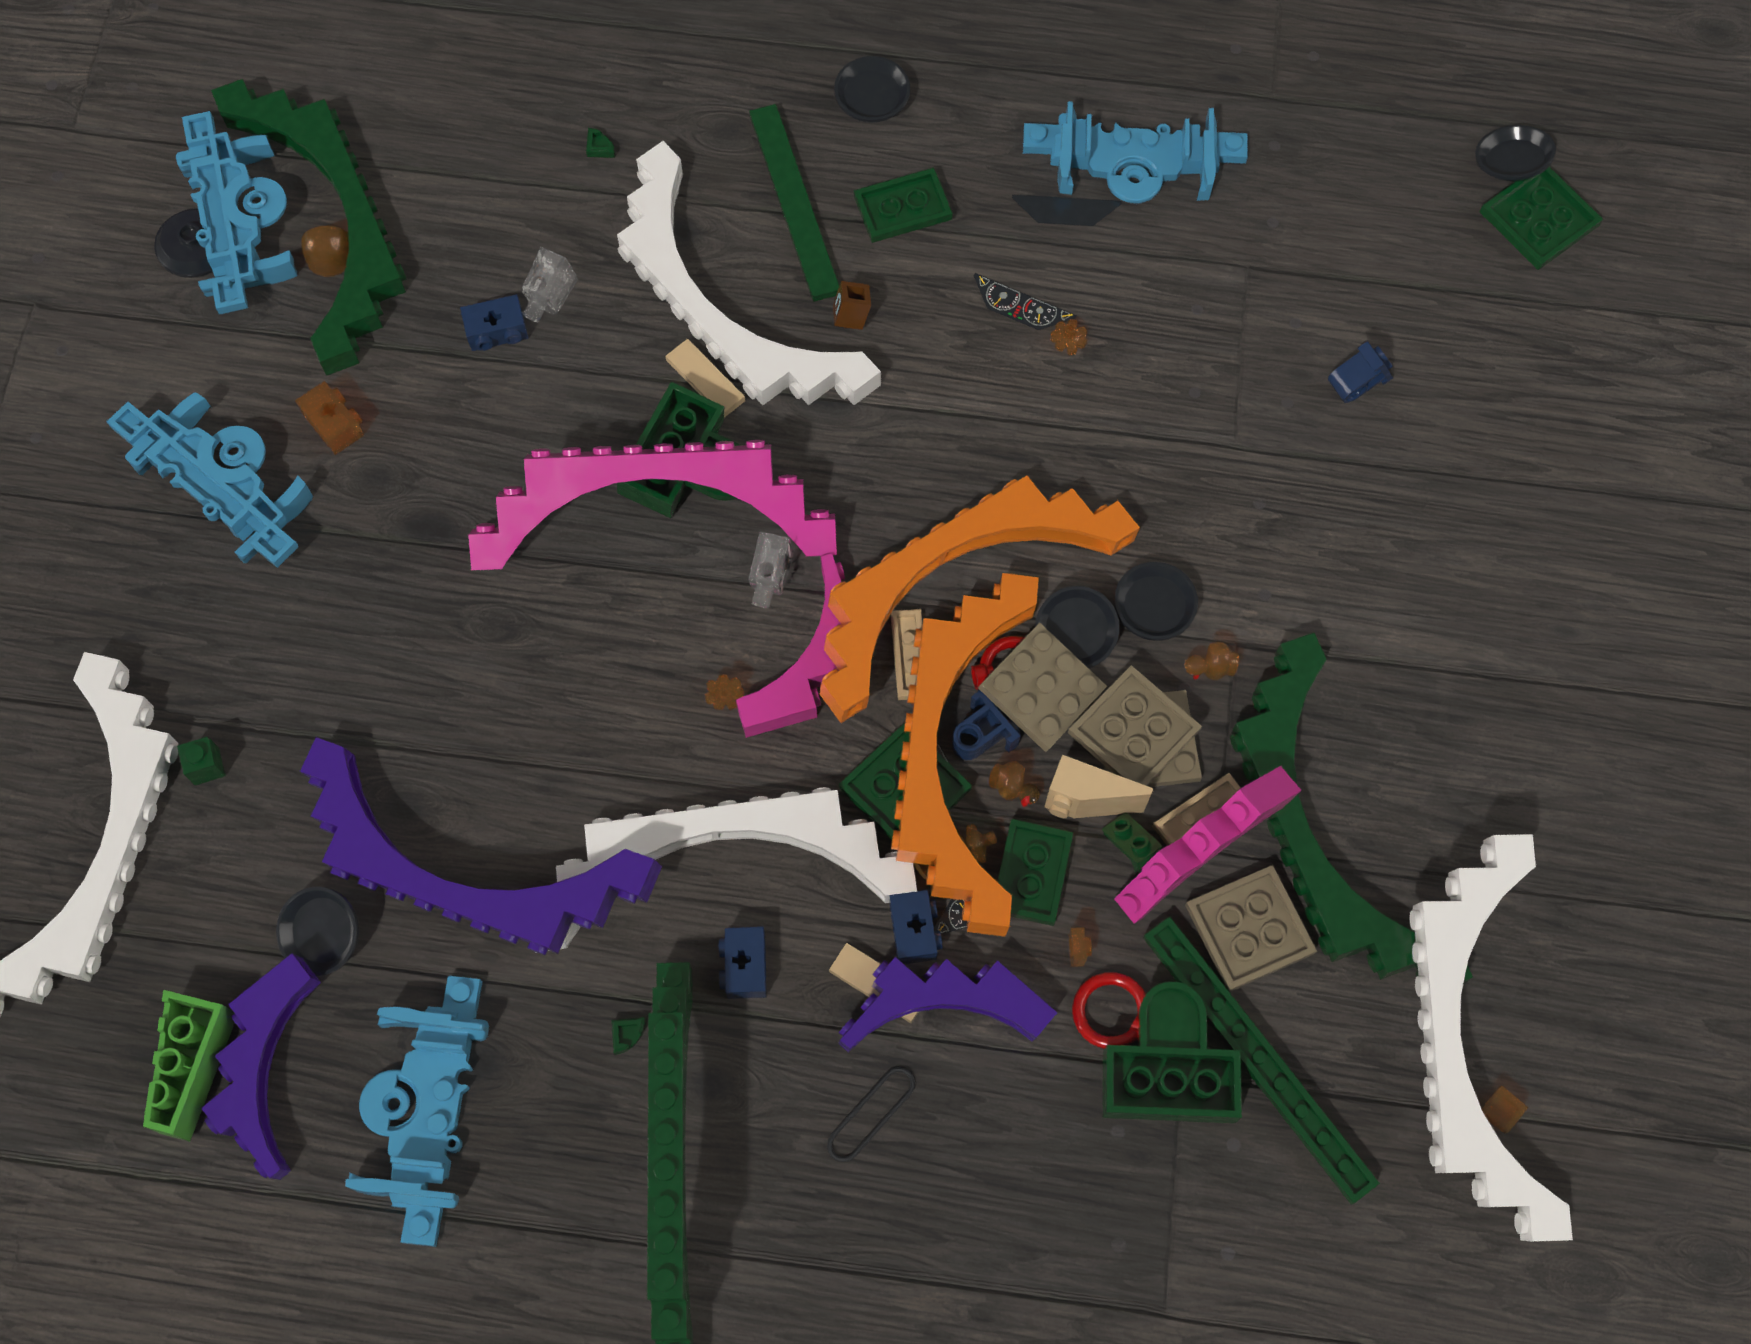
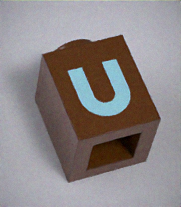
M841 281L833 303L834 326L863 330L871 308L870 286L868 284Z

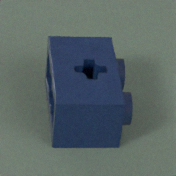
M517 294L460 307L471 351H485L493 346L516 344L521 340L528 339L523 312Z
M928 890L889 895L897 959L903 964L937 960V950H942V939L940 930L934 931L932 919L938 918L935 899L929 900ZM918 921V925L921 927L920 933H915L914 929L911 928L912 922Z
M764 927L725 928V938H719V957L725 958V970L719 971L720 990H726L728 999L767 998ZM740 957H746L748 963L745 964V969H739L737 963L740 962Z

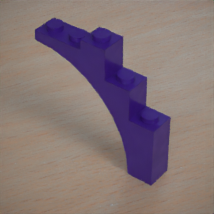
M293 953L228 1004L235 1013L231 1016L233 1021L245 1032L215 1055V1057L221 1064L218 1067L220 1073L227 1081H233V1083L202 1107V1110L207 1115L205 1123L212 1132L227 1136H233L237 1133L234 1136L237 1144L244 1151L251 1152L256 1159L253 1163L254 1167L264 1178L269 1177L279 1180L291 1170L278 1149L270 1125L267 1102L269 1070L275 1047L286 1023L300 1003L321 983L305 960Z
M895 957L890 964L884 960L872 974L876 978L872 987L880 995L877 997L873 993L861 1006V1009L864 1011L857 1021L851 1018L839 1031L843 1036L839 1041V1045L849 1053L868 1034L884 1024L913 1012L934 1009L965 1010L986 1015L1011 1026L1030 1041H1034L1057 1012L998 960L992 967L987 963L974 977L978 982L976 985L948 959L941 965L935 962L924 974L923 977L927 980L924 983Z

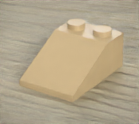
M1062 755L1048 792L1045 808L1050 809L1049 812L1060 818H1067L1068 816L1084 818L1124 813H1143L1153 788Z

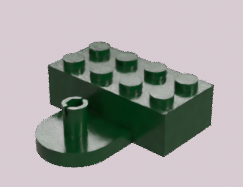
M671 382L636 445H642V450L654 449L656 444H673V448H685L686 443L701 442L703 447H716V442L732 441L717 434L724 422L725 406ZM734 442V446H742ZM642 479L617 483L618 494L670 519L688 487L717 500L729 501L737 499L719 489L683 480Z
M1164 982L1156 985L1145 995L1139 1008V1046L1106 1045L1103 1050V1118L1236 1123L1242 1118L1240 1050L1207 1049L1206 1008L1202 998L1194 989L1179 982Z

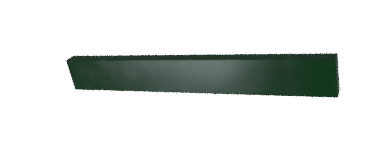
M773 104L750 110V119L811 298L815 302L837 295L839 284L777 106Z

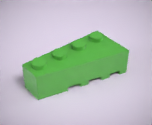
M163 990L162 1002L165 1004L163 1017H159L157 1030L160 1032L158 1050L154 1051L152 1064L155 1065L153 1081L149 1083L143 1127L163 1135L190 1142L220 1064L215 1055L222 1051L228 1043L235 1024L231 1016L235 1013L222 1004Z

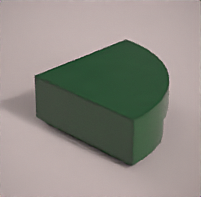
M588 128L587 157L615 158L613 143L600 130Z
M644 1017L612 1020L614 1055L624 1053L638 1043L645 1029Z

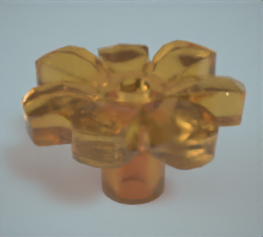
M1070 319L1068 324L1060 321L1055 325L1056 331L1051 332L1050 340L1056 343V350L1062 352L1067 348L1068 355H1075L1077 347L1082 349L1087 344L1085 339L1087 336L1086 328H1077L1078 322L1074 319Z
M726 674L720 675L716 681L709 680L706 685L709 690L705 694L706 702L708 704L713 703L714 709L722 710L725 704L729 710L735 709L737 707L736 699L744 697L741 681L737 677H733L729 681V677Z
M974 824L967 825V836L965 837L967 847H972L971 853L978 862L984 863L987 861L986 847L997 843L996 835L993 831L981 834L977 831V827Z

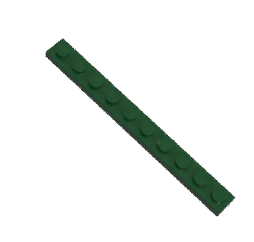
M1168 917L1146 933L1143 937L1146 943L1177 982L1188 985L1200 995L1206 1008L1207 1021L1230 1050H1240L1242 1066L1351 1205L1355 1204L1379 1185L1378 1180L1174 921Z

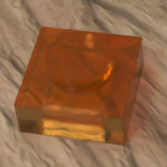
M1084 927L1071 928L1068 935L1071 967L1084 966L1087 956H1092L1091 938L1085 937Z
M1502 1085L1494 1091L1481 1108L1487 1120L1504 1134L1510 1132L1528 1109L1524 1103Z

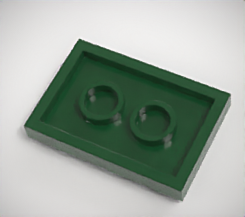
M934 168L854 190V199L872 243L952 220L953 213Z
M1011 819L998 877V883L1012 895L1010 917L1050 926L1055 925L1073 832Z

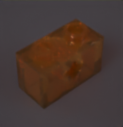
M325 381L295 400L303 416L334 455L364 436L359 426L363 421L353 408L348 410L344 406L346 400L336 387L331 389Z

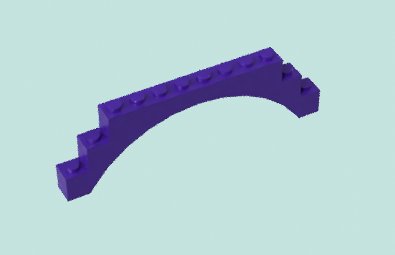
M316 737L300 770L301 773L310 778L309 784L323 790L311 817L321 823L320 829L334 834L322 860L324 864L332 868L330 874L344 880H348L350 875L359 878L357 884L376 891L377 887L380 886L387 889L386 895L400 901H404L405 897H409L415 900L414 906L432 912L433 907L443 910V917L460 923L461 918L472 921L470 927L488 934L490 928L499 931V938L510 943L517 944L519 939L528 942V949L542 955H546L548 950L559 954L571 923L589 930L592 925L603 928L616 896L635 904L637 899L647 903L662 868L653 858L623 849L585 873L546 886L520 890L477 889L446 881L419 868L395 847L380 828L364 796L354 754L340 745Z

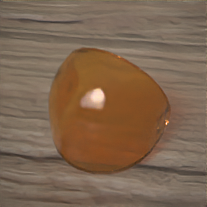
M319 226L303 234L301 238L302 252L306 264L312 272L319 276L332 277L345 271L349 251L347 231L335 226Z

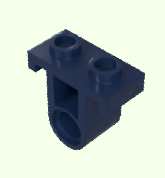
M1368 341L1358 347L1359 353L1336 368L1329 375L1328 381L1344 403L1354 401L1380 382L1384 385L1393 379L1388 371L1393 366L1379 346L1372 348Z
M980 690L971 696L970 707L973 711L978 708L979 710L955 728L952 741L955 755L963 760H973L1003 738L1006 740L1005 749L1008 753L1015 749L1020 741L1019 727L1010 718L1006 719L1000 712V709ZM970 736L976 740V743L972 746H967L960 739Z

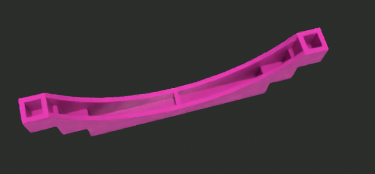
M764 440L746 441V445L734 446L733 441L716 442V447H703L701 442L686 443L685 448H673V444H656L654 449L642 450V445L624 446V450L612 451L611 446L593 447V452H581L579 447L563 448L562 453H550V449L545 448L531 450L532 454H527L524 458L526 490L522 491V486L504 487V491H500L496 496L498 527L495 528L493 523H482L476 525V528H473L468 534L471 570L502 569L523 538L551 512L582 494L614 483L642 479L683 480L719 489L751 504L778 524L806 556H823L830 553L837 555L835 514H829V510L818 509L812 510L811 515H805L803 479H797L796 475H781L779 480H773L771 444L765 445Z

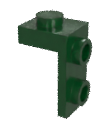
M1124 813L1102 829L1103 834L1131 860L1136 876L1142 871L1141 868L1159 850L1163 849V846L1128 813Z

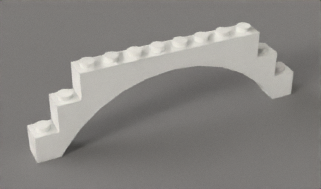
M664 141L636 159L638 165L637 176L643 186L627 196L629 205L627 212L634 223L617 234L620 246L618 247V252L626 262L631 261L634 264L637 274L643 281L648 280L653 285V290L660 300H667L671 305L670 307L674 315L679 320L684 319L689 324L688 327L693 336L698 340L701 338L707 344L706 347L712 357L722 360L728 374L733 379L738 378L743 383V388L751 399L756 398L764 405L789 387L797 399L802 398L807 405H810L831 388L835 387L837 393L843 399L848 398L855 405L881 386V371L862 351L816 352L787 347L755 335L731 321L710 303L688 275L676 249L673 234L674 206L683 177L681 159Z
M84 652L73 679L96 712L108 745L112 772L110 813L101 846L84 881L62 911L32 940L0 961V1016L4 1010L3 1000L5 996L42 1005L44 998L51 992L53 974L90 982L93 974L97 973L101 965L100 954L103 946L110 940L112 935L114 916L120 911L124 902V889L127 882H130L135 872L134 862L137 854L144 848L146 842L145 832L148 824L156 816L158 797L167 786L169 767L178 756V742L169 733L146 728L153 720L154 706L144 696L122 692L128 685L130 670L118 659Z
M826 787L814 789L812 793L799 795L798 792H787L782 794L781 798L768 799L766 796H757L745 803H737L733 800L718 803L716 807L705 808L704 805H693L687 807V811L674 812L672 809H663L656 811L655 815L650 816L634 813L625 815L624 819L611 821L610 818H598L593 820L592 824L584 825L588 861L583 862L582 859L566 860L564 865L556 866L557 882L587 872L623 849H628L656 860L681 848L710 841L759 839L790 844L827 858L854 874L884 903H889V895L917 891L913 863L896 861L897 852L888 853L885 855V858L879 857L874 822L867 823L865 819L850 821L847 826H843L838 791H831L830 788ZM571 923L561 949L568 948L581 926Z
M1533 834L1493 835L1483 840L1484 844L1481 846V860L1486 865V868H1458L1448 873L1445 881V890L1451 901H1423L1413 905V910L1410 912V926L1412 930H1415L1416 943L1413 944L1412 956L1414 962L1418 963L1419 975L1415 979V990L1417 996H1420L1421 999L1418 1024L1419 1028L1423 1030L1424 1043L1421 1045V1059L1424 1064L1426 1063L1427 1077L1424 1078L1423 1087L1425 1096L1429 1097L1430 1111L1426 1115L1428 1130L1432 1132L1433 1146H1430L1429 1158L1431 1165L1435 1166V1173L1475 1172V1179L1472 1181V1194L1474 1199L1477 1200L1478 1207L1517 1206L1518 1213L1515 1214L1514 1223L1517 1233L1520 1234L1521 1241L1573 1240L1569 1205L1532 1178L1502 1145L1481 1110L1466 1068L1460 1027L1461 992L1469 956L1483 924L1502 897L1536 867Z

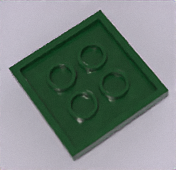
M1550 167L1530 179L1513 183L1485 203L1479 211L1537 270H1540L1592 232L1603 221V218Z
M905 723L838 784L839 789L891 840L893 830L899 831L900 820L894 819L896 801H902L903 790H898L899 773L900 771H906L907 761L901 760L903 741L909 742L910 732L904 731ZM937 752V772L944 803L949 811L972 789V785Z

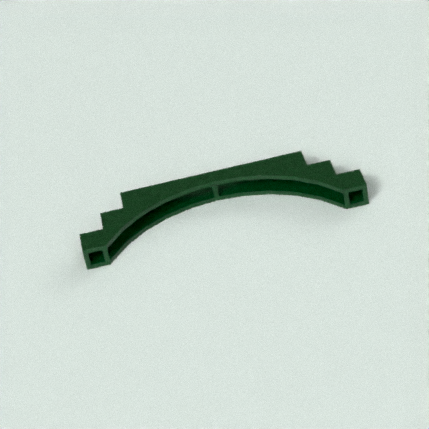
M243 79L212 89L211 92L227 128L256 135H266L267 138L291 148L312 163L333 185L340 197L348 221L349 251L344 279L331 309L310 340L326 376L359 364L356 352L361 350L356 338L383 328L379 317L384 314L379 302L405 293L402 281L407 279L401 264L394 265L392 259L397 257L391 240L385 242L383 236L387 235V231L381 218L375 220L373 214L378 212L372 196H365L364 191L369 190L363 174L357 175L354 170L360 167L353 151L349 153L346 151L345 147L350 146L344 129L338 131L336 127L341 122L335 108L329 109L325 99L298 108L294 98H287L284 89L257 98L254 89H247Z
M1315 633L1280 644L1275 653L1274 663L1277 671L1284 675L1258 683L1253 693L1252 701L1256 711L1262 714L1237 722L1231 732L1230 741L1235 752H1240L1244 761L1242 764L1243 771L1249 781L1252 780L1253 782L1281 766L1297 784L1294 762L1297 724L1306 695L1327 660ZM1297 794L1283 809L1268 817V829L1272 837H1277L1281 845V859L1286 867L1290 866L1294 875L1292 879L1296 893L1299 896H1303L1307 905L1305 908L1306 916L1312 926L1316 925L1320 935L1318 942L1324 955H1329L1331 962H1335L1367 950L1369 953L1367 954L1368 964L1374 973H1378L1380 980L1414 967L1417 969L1416 977L1419 976L1418 963L1414 962L1412 956L1413 944L1416 943L1415 932L1381 914L1350 888L1329 863L1311 832L1299 795ZM1468 965L1463 984L1473 978Z
M689 962L657 963L656 988H653L652 1013H648L647 1300L651 1302V1340L655 1341V1344H693L688 1280L685 1189L686 1077L689 1027L693 1003L692 968Z

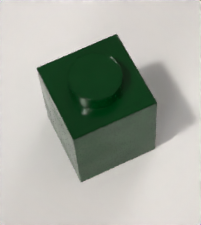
M208 736L177 746L183 774L195 786L226 776L219 747Z

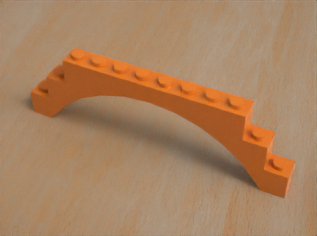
M1028 476L1018 481L1016 479L1011 480L1003 487L1002 491L995 495L992 493L986 495L977 506L961 510L950 522L946 524L944 522L939 523L930 531V534L923 538L916 537L912 539L903 550L898 553L891 552L887 554L878 565L873 568L870 566L865 567L853 580L847 583L845 581L840 582L832 588L828 607L841 625L832 628L827 633L824 651L838 670H832L823 677L820 696L840 723L867 708L871 659L878 636L899 602L915 584L939 566L973 550L1006 542L1034 540L1073 544L1111 556L1134 542L1140 529L1139 525L1119 501L1110 506L1107 504L1102 505L1093 513L1073 488L1065 493L1058 492L1047 500Z
M1002 573L1000 583H994L992 599L963 595L961 606H955L953 622L924 618L922 628H916L913 647H919L918 657H912L910 675H916L915 685H909L907 703H913L912 713H906L904 731L910 732L909 742L903 741L901 760L907 761L906 771H900L898 790H903L902 801H896L894 819L900 820L899 831L893 830L891 849L897 850L896 861L929 865L926 885H932L931 896L965 900L962 920L968 921L967 932L1005 937L1010 927L1012 895L979 865L957 833L944 803L937 772V730L942 709L952 687L972 659L997 637L1033 617L1037 605L1039 577Z

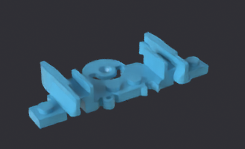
M1070 101L1067 103L1066 113L1059 115L1058 125L1024 123L1023 153L1051 155L1050 165L1058 166L1057 181L1059 192L1062 194L1072 195L1074 185L1071 177V168L1088 170L1092 177L1107 179L1110 191L1117 198L1129 203L1149 201L1159 193L1163 181H1176L1180 174H1200V190L1197 201L1209 200L1220 162L1246 164L1248 157L1247 133L1217 132L1214 108L1208 109L1206 130H1204L1203 137L1200 136V125L1189 124V118H1185L1183 129L1177 130L1173 134H1170V127L1167 124L1158 125L1155 132L1151 129L1121 128L1117 123L1114 124L1112 132L1106 133L1101 129L1100 122L1095 126H1091V114H1087L1086 119H1077L1073 102ZM1124 168L1121 175H1116L1119 170ZM1137 178L1139 183H1132L1129 179Z
M210 111L184 116L182 120L189 150L178 152L176 154V161L184 177H191L188 180L191 188H201L199 192L191 194L193 201L198 205L200 222L204 228L196 233V239L200 246L205 248L207 260L215 278L198 281L199 286L206 297L214 296L215 307L219 315L248 308L245 294L246 288L275 284L297 276L294 258L290 250L260 260L254 248L261 242L260 228L274 224L284 214L287 206V197L283 188L274 180L264 177L250 179L245 165L256 163L275 155L266 135L249 136L231 141L227 131L216 134L214 119ZM254 186L255 190L249 192L243 199V207L249 214L246 215L238 209V199L246 189ZM261 198L259 203H252L254 199Z
M196 392L191 394L178 404L169 416L158 409L150 418L146 417L130 402H127L106 421L115 432L133 446L125 455V458L139 475H143L152 466L158 469V473L162 478L167 477L172 472L176 473L175 477L170 480L171 485L174 488H183L204 506L202 511L208 520L216 521L221 518L234 536L239 537L242 541L249 537L235 551L238 558L244 564L259 552L278 568L299 547L296 541L281 529L297 517L312 500L313 495L308 486L297 475L286 492L273 503L262 492L264 483L256 474L266 456V448L262 438L257 432L245 426H230L218 431L213 436L199 427L193 428L211 407L201 395ZM219 442L223 444L219 453L221 461L226 466L235 469L223 468L215 462L214 451ZM232 448H239L237 454L229 455V451Z
M448 976L442 1008L428 1006L425 1012L404 1007H382L378 1009L377 1015L380 1018L377 1025L381 1028H418L416 1038L411 1043L415 1050L406 1053L402 1069L387 1070L374 1076L364 1087L359 1101L360 1115L365 1125L376 1134L389 1137L388 1154L391 1156L390 1162L392 1163L391 1180L363 1178L349 1172V1179H346L345 1186L367 1195L390 1196L393 1207L406 1209L401 1243L437 1247L443 1208H455L459 1202V1196L454 1193L428 1191V1184H442L445 1178H449L451 1160L447 1156V1151L457 1153L462 1148L461 1139L456 1135L450 1134L457 1129L462 1097L470 1087L466 1084H459L458 1075L462 1071H473V1068L468 1063L472 1040L484 1041L489 1032V1023L487 1021L474 1019L477 1016L482 987L480 979ZM401 1081L413 1089L416 1096V1108L413 1115L405 1123L389 1127L390 1120H397L403 1117L410 1106V1098L407 1092L397 1087V1082ZM393 1098H398L400 1101V1106L396 1110H390L388 1107L389 1101ZM452 1141H456L454 1147H450Z

